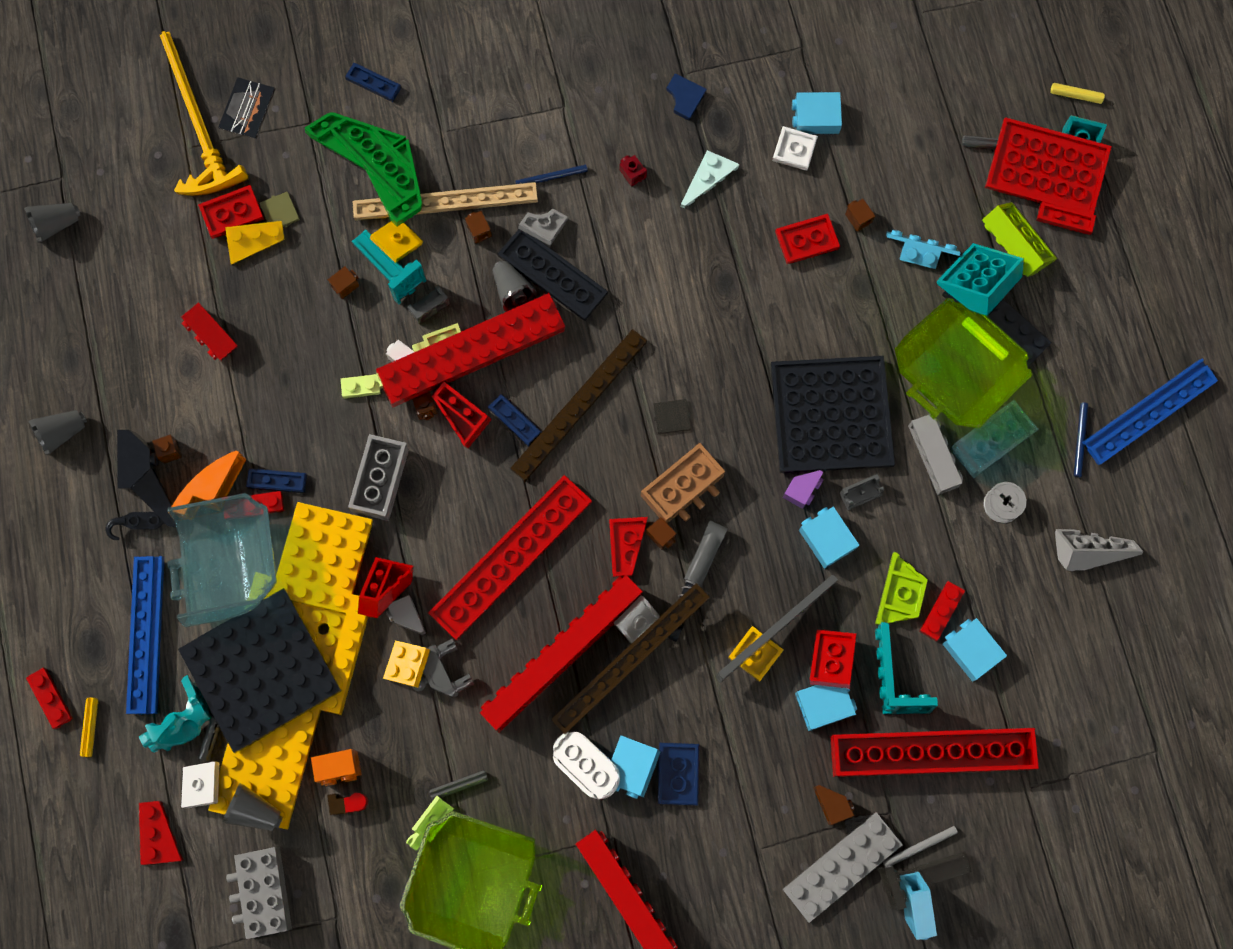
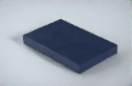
M659 743V751L661 753L659 755L658 804L698 805L699 744Z

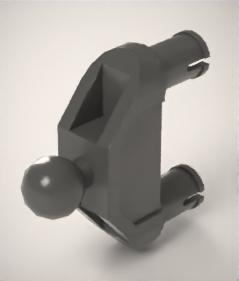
M453 639L438 646L432 645L428 648L430 652L423 671L425 676L421 677L419 687H412V689L422 691L425 689L426 684L429 683L432 689L455 698L459 695L458 692L472 685L474 686L470 674L453 682L441 661L442 657L458 650Z

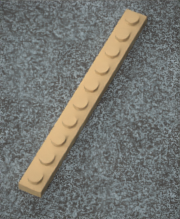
M536 182L420 194L422 209L417 214L538 202ZM380 198L353 201L355 221L389 217Z

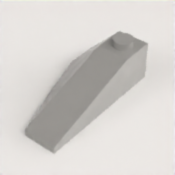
M1056 529L1055 531L1058 560L1069 571L1087 570L1142 555L1143 550L1134 540L1113 536L1105 539L1096 533H1091V536L1080 534V530Z

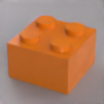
M353 749L311 757L314 780L317 783H321V786L335 785L337 780L345 782L357 780L356 776L362 775L358 751Z

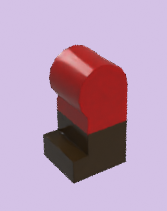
M336 793L327 795L329 813L332 816L362 811L368 805V798L362 793H354L350 797L339 798V794Z

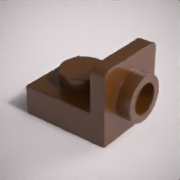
M430 391L412 399L419 420H429L437 414Z

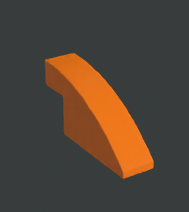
M238 451L231 452L217 459L186 485L171 509L178 515L191 520L200 503L220 510L246 459Z

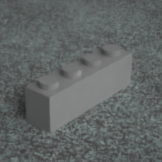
M932 413L911 421L908 427L937 495L958 488L962 484L963 476L960 470L956 469L954 464L955 457L948 450V441L940 431L939 420Z

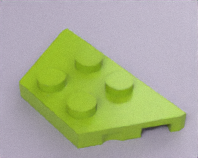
M896 552L892 554L875 625H880L881 622L893 623L919 617L927 579L921 573L916 572L913 566L901 559Z

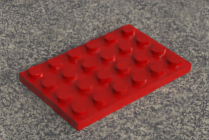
M1005 117L985 188L1038 203L1046 202L1094 215L1112 146Z

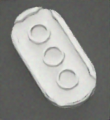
M567 732L555 741L553 746L555 764L588 796L595 799H604L611 796L617 790L620 782V773L617 766L586 736L579 732Z

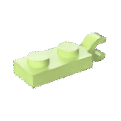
M458 323L423 335L424 341L412 345L413 351L416 352L461 332Z
M377 374L341 378L343 399L381 394V389H383Z
M436 796L412 828L416 833L411 835L406 843L414 850H418L424 839L430 842L454 808Z

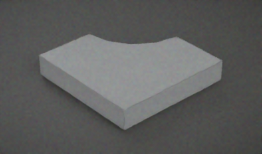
M551 209L548 213L542 215L528 212L520 222L518 229L551 246L568 221V217L555 209Z

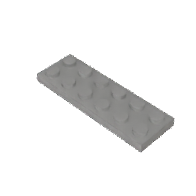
M875 812L782 890L807 922L810 923L900 848L902 843L877 812Z

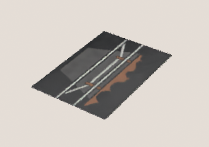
M237 77L218 128L256 138L275 87Z

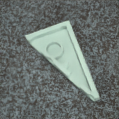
M707 150L681 203V207L685 208L695 202L696 198L707 193L715 187L716 183L723 181L732 171H736L739 164Z

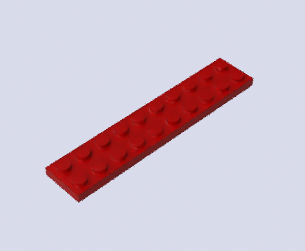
M564 475L428 612L429 615L457 641L592 503V500Z

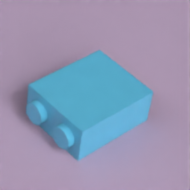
M840 92L796 94L795 100H792V111H795L792 125L796 127V130L809 134L840 133L842 127Z
M826 507L817 513L818 516L812 519L809 517L804 520L799 529L824 569L856 550L859 546L834 507L829 510Z
M977 618L973 621L970 619L966 620L960 625L962 629L957 633L953 630L945 637L947 641L943 643V646L972 682L980 678L1007 656Z
M815 685L797 691L795 695L808 731L856 715V703L854 699H850L848 694L850 689Z
M620 736L611 760L617 766L620 773V782L616 791L619 792V789L626 790V795L635 799L638 798V795L644 797L661 752L653 747Z
M919 872L900 875L899 881L905 920L916 940H927L930 937L937 936L931 891Z

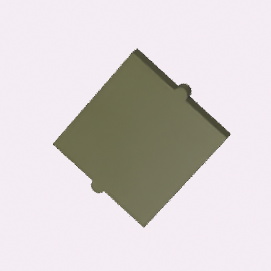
M288 192L277 196L273 195L270 199L259 203L267 222L282 221L283 227L286 228L289 224L300 220Z

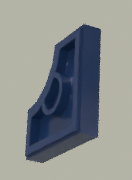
M675 73L666 87V91L675 100L674 113L690 121L707 89Z

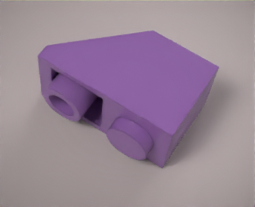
M819 470L794 477L783 498L802 509L805 504L810 505L814 498V495L811 493L814 488L819 489L824 480L820 478L823 472Z

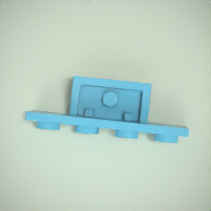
M897 230L887 231L886 234L887 238L904 242L899 258L902 261L936 269L941 251L960 255L957 246L952 244L943 246L939 245V241L928 239V242L920 240V236L913 234L907 237L903 235V232Z

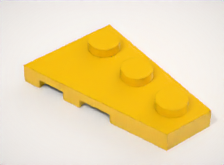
M282 221L225 227L231 265L285 240Z

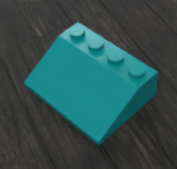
M973 243L937 280V285L969 310L988 316L1022 278L1024 258Z

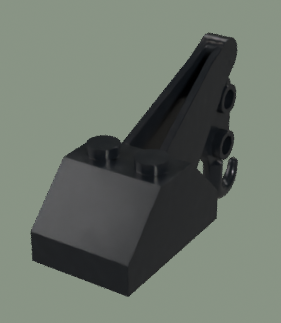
M117 430V487L124 490L132 489L154 512H131L122 517L112 518L108 521L105 529L107 536L112 540H119V537L114 536L111 531L115 525H122L130 529H158L163 524L175 527L180 522L177 513L171 509L172 503L155 472L156 466H159V459L156 456L155 450L132 430Z

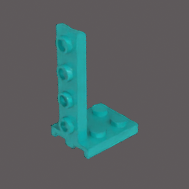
M364 230L351 242L389 281L388 286L393 299L399 305L402 303V298L416 291L414 288L417 285L427 281L422 265L415 260L403 268L398 262L395 263L370 239L371 234Z
M881 622L878 629H875V638L879 640L877 659L881 663V667L878 668V677L882 679L880 698L884 702L882 706L883 714H930L938 706L937 697L924 694L919 695V698H911V695H900L899 698H895L889 624Z

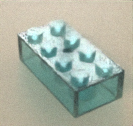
M1013 400L957 441L950 450L975 479L1030 438L1039 429L1017 402Z

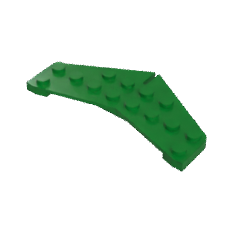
M333 112L327 113L305 127V133L310 138L366 170L390 220L397 227L421 211L422 200L409 140H406V136Z

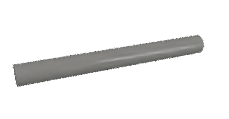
M952 826L883 861L884 867L888 868L957 834V829L955 826Z

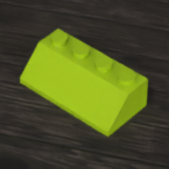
M1012 202L998 205L982 219L985 223V228L994 234L996 242L1001 247H1004L1008 254L1024 258L1023 275L1027 277L1035 275L1057 259Z

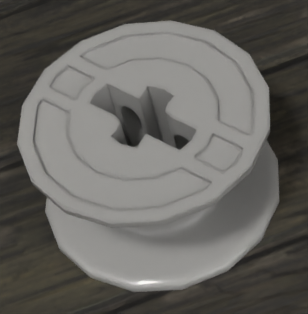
M998 483L987 492L984 498L986 514L990 519L999 523L1012 522L1026 508L1027 500L1025 493L1014 483Z

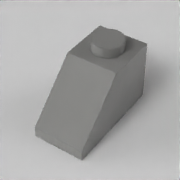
M409 595L389 605V610L386 612L391 622L394 621L398 626L418 634H426L413 600Z

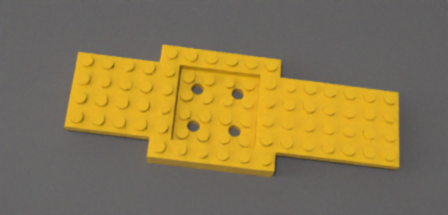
M297 502L276 576L257 572L246 609L284 588L342 691L236 754L233 753L231 747L227 744L219 771L218 803L210 804L208 811L225 814L239 783H241L280 810V816L283 819L279 828H289L320 712L325 711L342 715L367 624L368 616L358 614L359 596L354 595L353 592L373 524L372 519ZM322 624H327L329 626L328 633L320 634L319 627Z

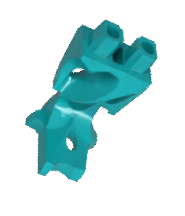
M188 675L181 680L188 696L186 709L183 712L168 714L161 725L154 723L146 724L147 732L139 736L143 747H149L154 753L161 748L169 751L172 746L191 741L200 734L201 726L204 722L212 718L210 708L196 682H193Z

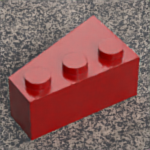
M199 302L181 316L183 320L181 324L188 332L192 330L197 335L194 338L201 346L205 344L209 348L207 353L214 360L218 358L221 362L238 347Z
M445 382L432 395L463 446L469 449L492 419Z
M375 557L359 595L358 614L378 618L412 583L414 566Z

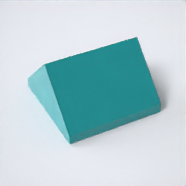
M1070 115L1063 127L1062 133L1100 143L1107 124Z

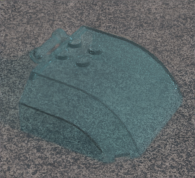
M246 493L168 508V513L175 521L181 547V558L167 562L172 585L170 596L171 600H180L185 597L187 613L177 615L182 625L190 627L230 619L256 608L277 583L268 508L252 499ZM180 567L183 568L184 589L181 590L178 572Z

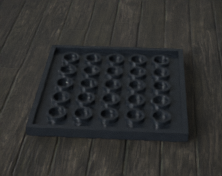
M884 356L771 362L780 473L895 466Z
M284 588L178 649L235 754L342 691Z

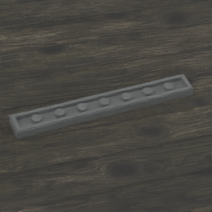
M834 575L826 579L719 671L716 679L720 683L723 682L832 588L838 579Z

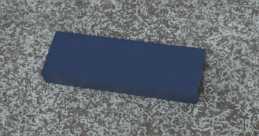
M356 63L352 64L345 76L347 81L391 102L395 100L401 90L400 84Z
M502 394L488 406V409L528 447L542 433Z
M249 468L246 487L248 489L305 493L307 474Z

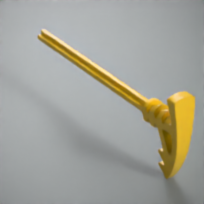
M163 31L160 38L203 149L201 157L207 168L196 179L189 175L186 184L180 179L174 191L180 195H206L246 181L248 175L242 165H238L228 174L225 172L222 158L219 157L220 153L217 149L213 148L170 32Z

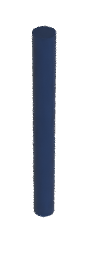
M585 164L515 180V183H540L588 172Z
M1080 403L1074 477H1082L1085 445L1082 442L1085 441L1088 403Z

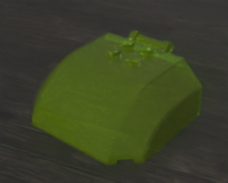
M951 298L943 301L908 332L894 349L900 373L913 385L906 392V395L914 398L931 414L930 417L933 420L943 412L955 425L980 428L1032 376L1031 369H1028L1026 362L1028 354L986 315L971 311L963 304L954 302V299ZM917 390H919L926 398H928L937 408L932 406L920 393L917 392Z
M454 811L447 813L445 817L438 821L429 823L399 905L409 925L407 926L410 933L451 949H503L509 940L514 922L526 926L530 925L531 920L529 918L538 891H541L542 885L528 881L535 861V839ZM528 887L530 892L522 916H518L517 913L525 888Z

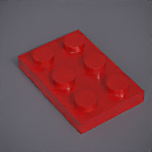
M251 185L198 204L212 239L226 234L225 227L250 225L264 220Z
M828 214L775 230L787 264L840 248Z
M817 630L810 685L850 689L857 638L855 633Z

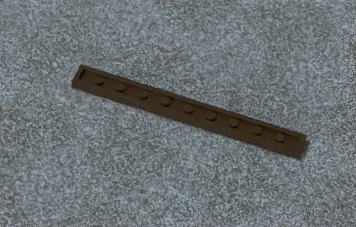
M632 329L510 468L511 471L526 482L643 348L647 340Z
M697 583L694 584L551 720L566 734L710 597Z

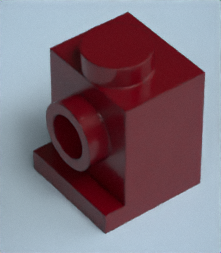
M627 155L622 158L619 170L631 187L647 178V169L642 166L635 155L632 157Z

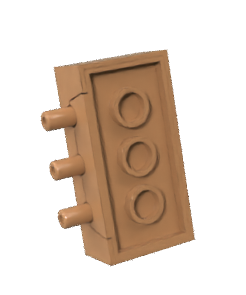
M699 443L641 491V497L659 518L661 517L666 523L670 522L678 514L686 522L690 519V515L684 509L691 503L702 509L705 504L699 497L708 490L713 497L719 495L720 492L714 484L724 477L725 471Z

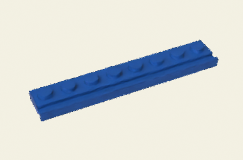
M1203 358L1193 363L1082 442L1088 448V452L1097 465L1108 460L1218 381L1208 365L1204 364Z
M163 556L134 557L126 714L128 715L157 714L164 578Z

